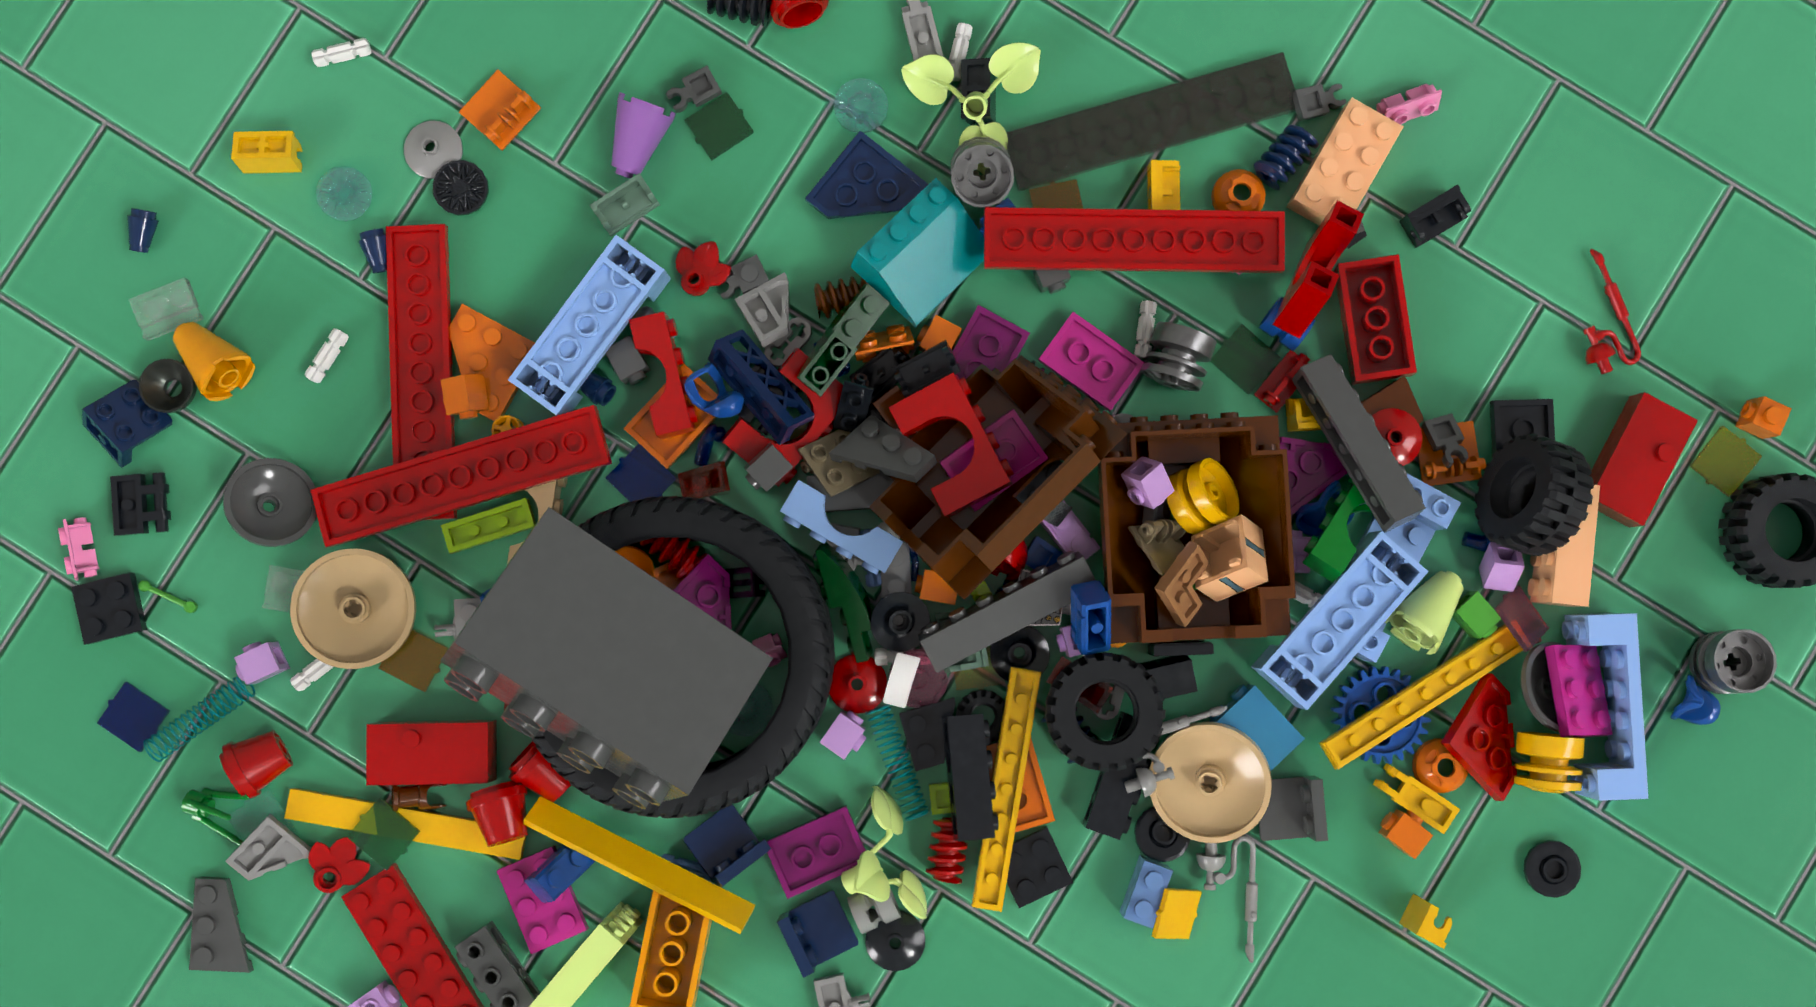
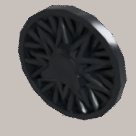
M464 160L451 161L443 165L436 173L433 181V195L438 205L448 213L458 216L469 215L479 210L485 203L489 193L488 180L483 171L474 163Z
M1154 806L1144 811L1136 821L1134 830L1136 843L1141 852L1151 860L1158 862L1173 861L1182 856L1189 846L1190 839L1170 828L1159 816Z
M1548 840L1536 844L1529 850L1524 860L1523 871L1527 883L1534 891L1546 897L1557 898L1567 895L1576 887L1581 877V864L1579 857L1571 847L1559 841Z

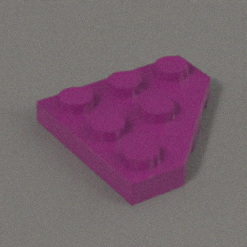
M1279 437L1280 449H1287L1292 515L1302 505L1307 504L1322 493L1333 481L1339 480L1348 472L1330 443Z
M707 554L673 591L729 629H732L729 594L730 574Z

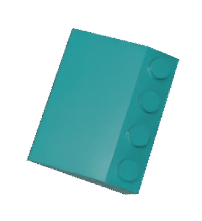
M935 178L856 252L850 267L888 300L916 328L984 261V237L958 198Z

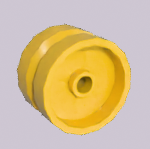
M1211 458L1203 459L1192 464L1189 469L1180 470L1169 476L1174 492L1166 498L1167 503L1178 524L1188 533L1198 534L1215 526V524L1218 525L1238 515L1239 498L1236 487L1226 469L1216 460Z

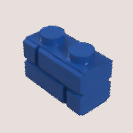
M1096 580L1071 586V638L1077 644L1081 655L1085 656L1111 649V597L1105 591L1102 583Z
M562 845L537 868V871H534L524 881L543 903L552 902L595 861Z

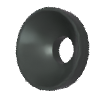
M160 359L149 364L144 369L139 380V392L144 403L153 410L163 413H174L186 408L192 402L197 390V386L186 365L173 359ZM172 380H179L182 385V391L179 395L171 397L167 393V385Z

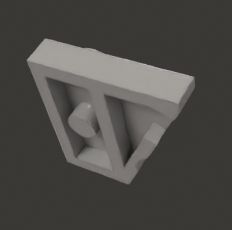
M785 272L735 298L739 309L763 348L789 334V281Z
M269 814L225 862L249 881L263 876L264 873L271 870L276 871L286 867L289 863L309 858L311 847L273 815Z

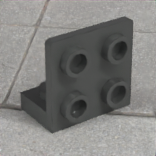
M1316 776L1272 779L1269 805L1262 819L1258 822L1260 839L1262 841L1309 837L1316 842L1328 841L1323 779Z

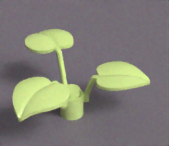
M1021 42L1000 47L994 52L989 61V70L997 79L993 81L986 92L974 91L966 97L954 86L950 85L954 78V69L949 60L941 55L929 54L904 65L901 72L909 90L916 98L926 104H942L947 98L948 90L959 99V102L964 103V114L969 119L976 120L979 126L970 125L965 128L960 136L959 146L964 141L974 137H990L999 141L1007 150L1008 137L1004 127L998 122H989L984 125L982 117L987 111V98L990 97V94L1000 82L1003 88L1010 93H1023L1029 90L1034 85L1038 76L1041 50L1035 45ZM979 163L978 170L984 175L987 168L984 167V163Z
M874 785L871 795L872 812L880 827L886 830V835L870 851L866 850L861 853L856 866L842 872V884L849 894H864L878 902H884L889 899L890 885L894 884L899 887L898 896L905 908L916 917L924 920L927 918L926 896L922 884L916 875L911 871L904 870L900 873V879H888L875 855L893 837V833L896 835L902 834L904 823L901 810L896 801L885 790Z

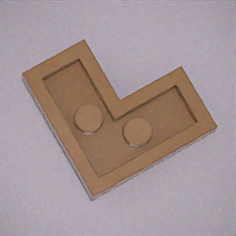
M1191 541L1177 555L1173 564L1155 586L1156 592L1176 624L1183 627L1189 624L1202 606V602L1192 586L1209 564L1199 544Z

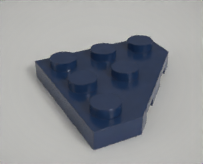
M859 131L806 196L805 201L827 219L899 212L929 184L866 134Z

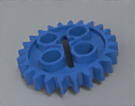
M1370 666L1368 675L1364 670H1357L1359 679L1348 676L1347 679L1350 686L1339 685L1340 690L1344 693L1343 696H1333V699L1340 704L1339 707H1332L1330 709L1338 713V718L1331 720V723L1340 725L1343 728L1355 720L1354 709L1358 705H1362L1366 713L1382 703L1377 698V691L1381 686H1385L1388 690V696L1385 699L1387 700L1407 687L1411 681V676L1404 675L1400 678L1401 673L1399 669H1393L1389 674V668L1386 666H1382L1379 673L1376 667ZM1422 715L1363 753L1361 760L1368 761L1371 755L1372 761L1375 764H1380L1382 756L1385 763L1392 764L1393 755L1398 760H1404L1403 751L1414 754L1411 746L1412 743L1423 744L1418 735L1419 733L1428 734V731L1422 727V723L1431 722V719Z

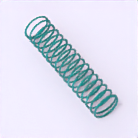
M238 675L233 677V682L227 681V686L222 685L221 690L216 689V695L210 693V699L204 697V703L198 702V707L192 706L193 711L187 710V715L181 714V719L175 718V723L169 722V727L164 726L163 731L158 730L157 735L152 734L151 739L146 738L143 741L145 751L153 760L162 762L168 755L179 750L180 746H184L185 742H190L191 738H196L197 734H202L203 730L213 726L214 722H219L220 718H224L226 714L237 709V706L242 705L243 701L246 702L249 700V697H254L255 689L253 685L249 684L253 691L252 695L238 678ZM229 683L235 687L240 697L231 689ZM223 687L230 692L234 701L226 694ZM218 692L225 697L229 706L220 698ZM242 694L247 696V699L244 700ZM212 696L219 701L223 710L214 702ZM235 697H237L239 700H241V703H240V704L237 703V700H236ZM206 699L214 706L217 714L208 706ZM230 701L236 705L234 708H232ZM200 703L206 707L212 718L202 710ZM224 705L230 709L229 712H226ZM194 707L201 712L206 722L197 715ZM219 710L224 713L223 716H220ZM188 712H191L196 717L200 726L191 719ZM213 714L218 717V720H214ZM182 716H185L190 721L194 730L185 723ZM207 718L212 721V724L208 723ZM177 720L185 726L188 734L179 727ZM171 724L180 731L183 739L174 732ZM165 728L171 731V733L176 738L177 743L174 742L168 736V734L165 731ZM159 732L166 736L171 747L162 740ZM153 736L161 741L166 752L156 744ZM148 742H150L157 748L161 756L156 754L151 749ZM146 745H147L148 749H149L155 756L161 758V760H157L156 758H154V757L150 754V752L147 750Z
M886 704L866 712L865 715L886 710L868 719L867 721H872L879 718L890 716L876 724L871 725L870 728L891 723L890 725L873 732V735L895 729L892 732L875 739V741L897 736L881 745H878L877 748L900 742L899 744L885 751L880 752V754H884L894 750L902 749L901 751L882 759V761L906 755L903 758L886 765L885 768L904 762L908 763L888 772L887 774L911 768L903 774H900L889 780L892 781L898 778L913 775L912 777L892 786L894 788L899 785L915 782L914 784L894 793L898 794L907 790L918 788L916 791L897 799V801H900L908 797L921 795L908 803L900 805L901 808L909 804L924 801L920 805L902 812V814H906L917 809L926 808L923 811L917 812L905 818V821H910L919 818L923 815H926L927 813H929L930 810H928V806H922L926 803L925 799H920L923 797L924 793H917L919 790H921L920 786H915L919 782V780H911L916 776V773H909L914 769V767L906 766L909 765L912 760H904L909 756L908 753H902L906 750L907 747H898L901 744H903L904 740H896L899 737H901L902 734H893L899 729V727H891L897 722L896 720L887 721L894 716V714H885L889 712L892 708L889 707L890 704Z

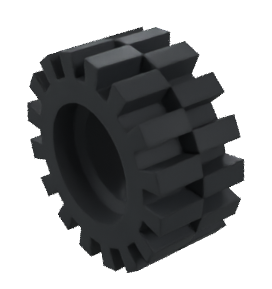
M985 689L974 690L962 698V701L958 704L956 716L971 715L973 710L980 705L989 706L993 710L995 718L992 725L989 726L990 736L986 738V745L999 740L1005 701L993 691Z

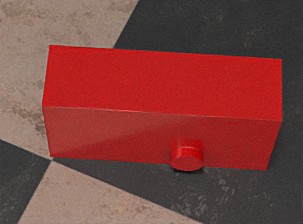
M1399 254L1339 263L1334 272L1339 274L1336 286L1351 385L1413 376L1417 373Z
M1646 392L1629 396L1591 470L1592 474L1589 475L1593 478L1594 485H1600L1598 511L1629 528L1644 526L1698 420Z
M497 720L399 721L366 724V786L484 784L497 780Z

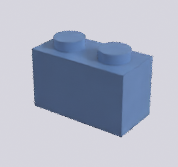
M1139 855L1119 911L1123 918L1153 929L1157 917L1156 911L1159 909L1164 888L1168 887L1173 870L1168 865Z

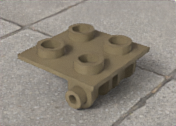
M840 429L798 449L804 459V462H801L803 472L814 474L830 498L880 473L875 468L867 467L862 469L856 467L852 462L843 460L842 463L831 460L829 453L851 433Z
M1170 519L1147 520L1142 525L1128 527L1135 538L1136 544L1142 548L1151 561L1152 567L1160 575H1164L1177 555L1185 547L1180 538L1185 534L1186 530L1178 524L1176 519L1173 521Z

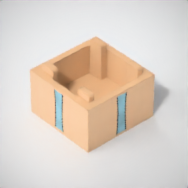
M1242 514L1191 536V542L1199 544L1209 561L1207 567L1196 580L1195 588L1214 601H1221L1268 582L1263 530Z

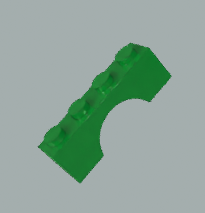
M1351 477L1347 481L1352 484L1348 491L1342 489L1333 502V505L1337 507L1334 513L1328 512L1318 527L1322 529V532L1318 538L1313 535L1303 549L1308 554L1302 563L1332 583L1344 572L1357 551L1347 531L1349 515L1357 512H1371Z

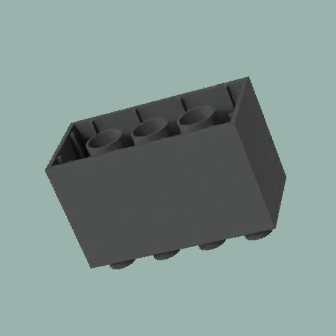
M548 507L440 661L451 668L444 681L455 691L476 702L479 701L483 694L489 692L508 705L501 718L511 727L531 738H535L539 731H549L564 741L557 752L559 757L587 774H591L595 767L608 769L619 777L612 790L629 803L641 809H646L649 803L660 806L664 801L690 794L773 658Z

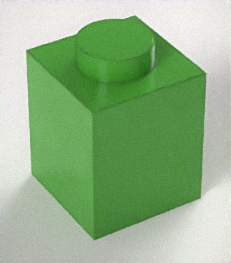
M1468 591L1461 597L1452 616L1470 638L1483 637L1484 639L1497 630L1496 624L1502 619L1478 591Z

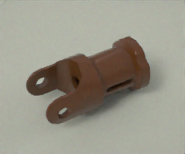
M426 784L406 787L392 785V811H398L399 808L418 807L419 810L443 808L447 804H428L427 792L430 787L446 786L447 784Z

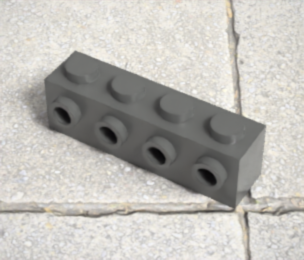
M493 921L455 946L459 962L463 967L469 968L474 976L473 982L476 988L481 993L485 992L491 1001L490 1007H529L540 994V991Z

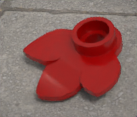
M714 241L701 244L694 252L688 247L683 246L679 250L675 262L677 271L682 275L681 286L691 296L703 295L708 291L709 287L720 286L727 280L732 269L727 264L719 263V249ZM699 277L697 283L691 284L692 279Z
M352 836L338 839L330 848L319 841L315 842L311 848L308 859L309 864L315 871L313 882L318 890L324 893L335 892L342 885L357 884L368 873L371 864L364 860L355 859L357 846ZM327 872L333 873L335 880L327 881L324 878V874Z

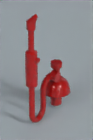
M1590 249V253L1596 265L1599 266L1605 280V294L1608 295L1617 319L1622 321L1635 352L1634 358L1628 359L1617 335L1611 330H1596L1594 325L1583 329L1584 335L1587 334L1592 345L1585 354L1586 364L1596 362L1602 375L1613 370L1608 357L1616 354L1614 348L1608 343H1599L1605 336H1609L1612 339L1619 358L1625 364H1636L1641 357V350L1628 321L1629 312L1616 282H1612L1602 253Z

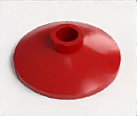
M1387 408L1374 413L1372 417L1374 418L1375 426L1381 436L1390 444L1391 452L1397 462L1405 466L1413 461L1422 446V431L1416 419L1406 411L1396 408ZM1392 432H1397L1400 436L1397 443L1391 440Z
M854 654L848 655L834 665L833 681L829 694L834 703L844 711L848 712L850 710L855 714L868 712L877 707L884 698L887 687L886 673L882 666L875 664V659L872 657L868 661L857 663ZM856 678L861 679L863 682V687L860 690H855L851 685L852 681Z

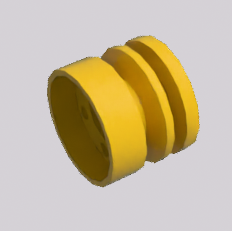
M1517 732L1516 752L1530 756V762L1515 763L1516 769L1529 771V775H1515L1514 783L1534 791L1548 793L1581 791L1582 782L1569 780L1568 775H1583V770L1568 765L1569 760L1584 758L1585 738L1560 737V734Z

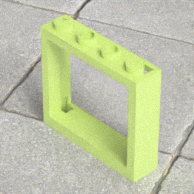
M620 902L595 928L529 1007H571L642 924L643 920L640 918V912L636 908L633 909L630 905Z

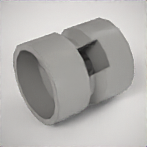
M891 888L889 899L884 902L875 901L869 896L860 893L847 897L853 918L862 934L878 928L880 921L887 924L901 918V913Z

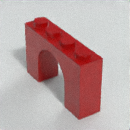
M1338 200L1335 202L1306 244L1272 325L1300 339L1331 297L1339 278V274L1331 270L1356 235L1364 213Z
M797 347L779 367L778 371L806 394L810 402L811 411L815 416L809 422L805 431L798 437L779 445L776 441L765 437L743 418L739 417L721 439L726 446L748 463L771 442L793 466L775 484L778 487L782 482L788 484L797 473L795 466L801 459L804 460L798 449L816 441L820 436H827L833 429L832 421L836 416L843 384L834 379L824 394L819 397L796 378L808 358Z
M954 372L888 407L902 435L906 437L937 421L945 419L962 422L970 430L974 440V454L970 464L958 475L931 488L944 517L948 518L1012 485L1013 482L1010 477L1014 475V471L1007 458L1001 460L996 449L1000 448V444L992 431L987 433L982 424L986 418L978 404L972 405L968 397L972 391L964 377L959 379Z

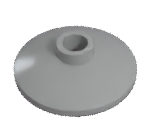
M426 121L417 125L410 131L404 143V156L407 164L416 174L428 179H434L436 173L443 165L451 161H459L463 155V145L460 136L450 125L441 121ZM431 142L435 144L432 151H426L427 144Z

